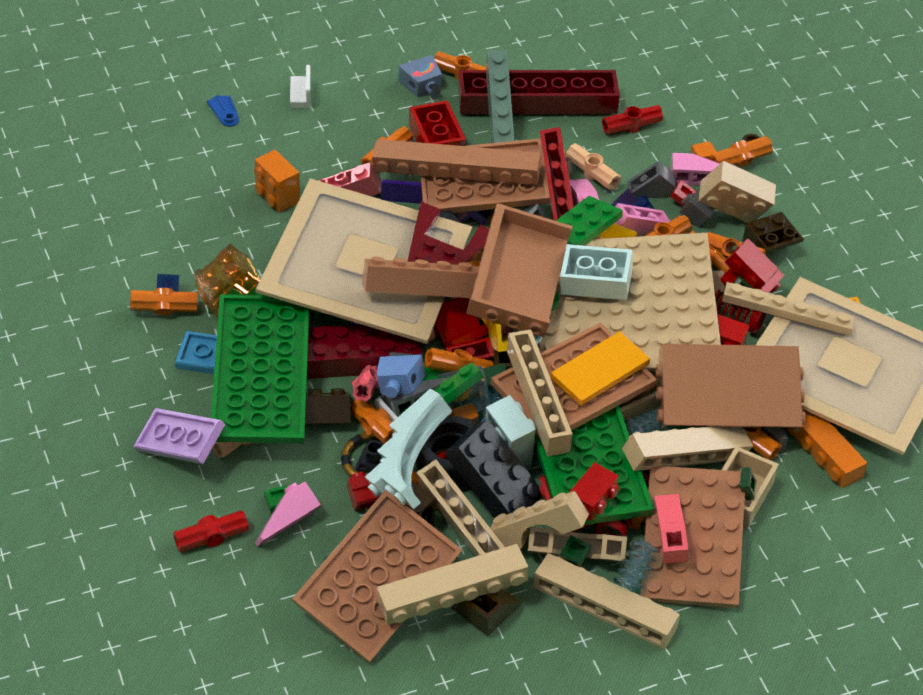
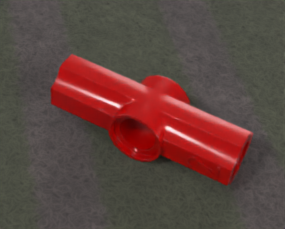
M659 105L643 109L635 106L627 107L624 113L602 118L603 131L605 134L623 130L629 133H636L640 130V126L663 121L662 109Z
M241 510L219 518L214 515H207L201 518L197 525L173 532L178 551L183 552L202 545L216 547L223 543L226 537L248 531L249 525L244 511Z

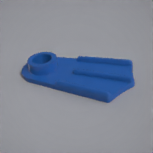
M216 95L211 100H207L208 106L224 126L232 127L239 123V117L230 95Z

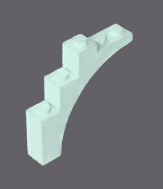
M429 389L389 425L394 432L392 438L377 450L382 457L381 463L365 476L370 483L368 486L369 490L376 497L382 495L387 490L403 506L408 504L414 509L421 503L414 495L411 486L414 463L428 437L452 412L441 395L434 390Z

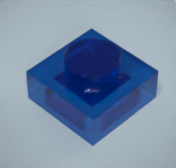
M157 274V288H170L174 292H178L179 275Z

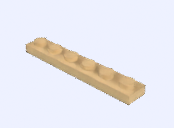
M726 283L723 302L848 336L851 335L854 316L847 313L836 312L825 307L814 306L803 301L792 300L781 295L766 293L762 290L744 287L736 283Z

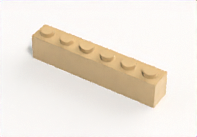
M531 329L509 333L507 353L547 456L570 452L573 434Z
M707 426L681 430L672 429L669 431L656 430L649 433L636 432L629 436L622 450L633 471L649 470L656 466L677 467L724 462L728 460L736 446L750 451L753 444L743 427Z
M437 460L416 472L418 484L436 498L435 506L475 557L505 548Z
M514 544L377 587V601L387 625L401 623L417 615H426L430 611L448 608L455 603L465 600L470 601L487 593H496L500 589L509 586H518L528 581V565L518 544Z
M548 553L534 574L533 588L664 650L677 630L679 613H676L671 608L661 606L647 597L633 593L625 587L618 586L604 577L588 572L583 567L575 566L561 557Z

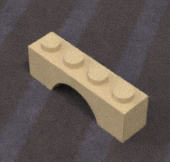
M575 491L567 494L560 493L553 499L547 501L540 500L533 506L527 508L520 507L513 513L498 515L494 518L490 529L504 547L518 544L521 549L530 535V526L547 525L556 529L561 534H565L582 528L589 513Z
M530 526L528 552L550 553L559 556L570 535L592 545V549L586 559L625 562L627 537L574 532L561 534L556 529Z

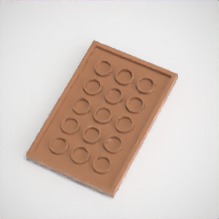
M541 138L467 146L540 152L542 168L538 185L421 175L423 202L441 209L440 213L444 211L459 213L495 209L497 203L508 207L530 206L537 203L539 205L550 204Z
M600 322L541 352L540 354L549 376H551L552 371L611 337L613 334ZM513 367L492 377L491 385L503 398L511 395L515 402L520 403L527 419L533 421ZM644 367L580 406L551 379L571 430L651 389L657 383V379Z
M656 466L650 469L649 495L654 506V514L646 518L640 596L647 597L653 602L726 608L739 607L745 493L741 492L739 487L741 472ZM679 494L688 543V561L663 564L655 496Z
M385 490L292 598V602L370 664L404 623L403 621L387 625L377 601V587L450 565L461 554L462 549L408 506L401 505L393 494Z

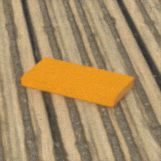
M619 331L552 371L550 378L582 406L650 364V358Z

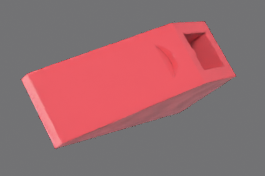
M370 162L319 180L320 182L368 196L381 193V178L374 171Z
M679 494L655 496L663 564L688 561V543Z

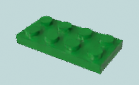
M588 196L556 221L573 226L567 244L585 246L622 218L623 210Z

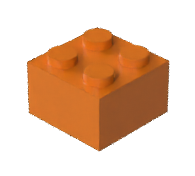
M276 150L256 158L254 169L256 184L254 187L258 195H262L268 204L279 213L297 205L300 200L299 172Z

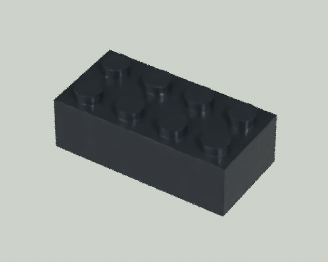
M488 419L473 425L444 453L493 518L503 513L506 515L513 513L520 507L527 508L533 506L542 496L539 485Z

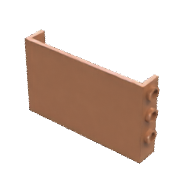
M497 203L466 314L522 331L531 329L534 335L545 337L551 321L549 317L567 241L573 226Z
M662 344L659 349V364H656V378H660V387L656 388V399L660 400V409H657V423H661V430H666L668 426L779 427L793 428V432H798L802 425H805L806 419L805 412L802 411L801 403L804 402L805 393L804 389H801L800 380H803L804 370L803 367H800L799 346Z

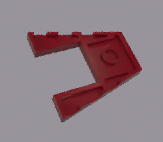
M421 201L407 261L415 262V260L419 259L426 260L429 263L446 261L452 265L472 262L479 252H483L489 228L480 225L466 248L462 250L427 236L440 216L441 209Z

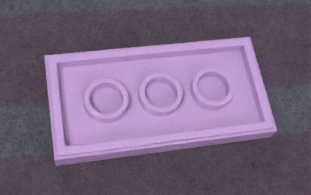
M155 408L133 447L140 452L204 464L225 424L218 419Z

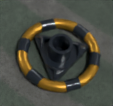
M365 432L351 438L343 447L340 459L342 468L348 476L351 477L352 474L357 472L370 473L381 463L382 457L377 450L383 444L379 441H374L379 440L374 434L370 436ZM363 441H367L355 468H353L349 457L351 450Z

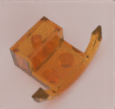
M231 244L220 251L218 256L210 264L206 265L204 269H197L195 271L197 291L204 303L217 318L219 314L217 302L220 300V294L226 295L234 288L243 295H246L260 282L248 256Z

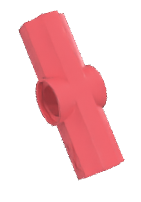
M367 365L363 368L359 377L352 381L354 389L352 395L357 401L363 400L366 402L372 397L375 389L379 387L377 365Z

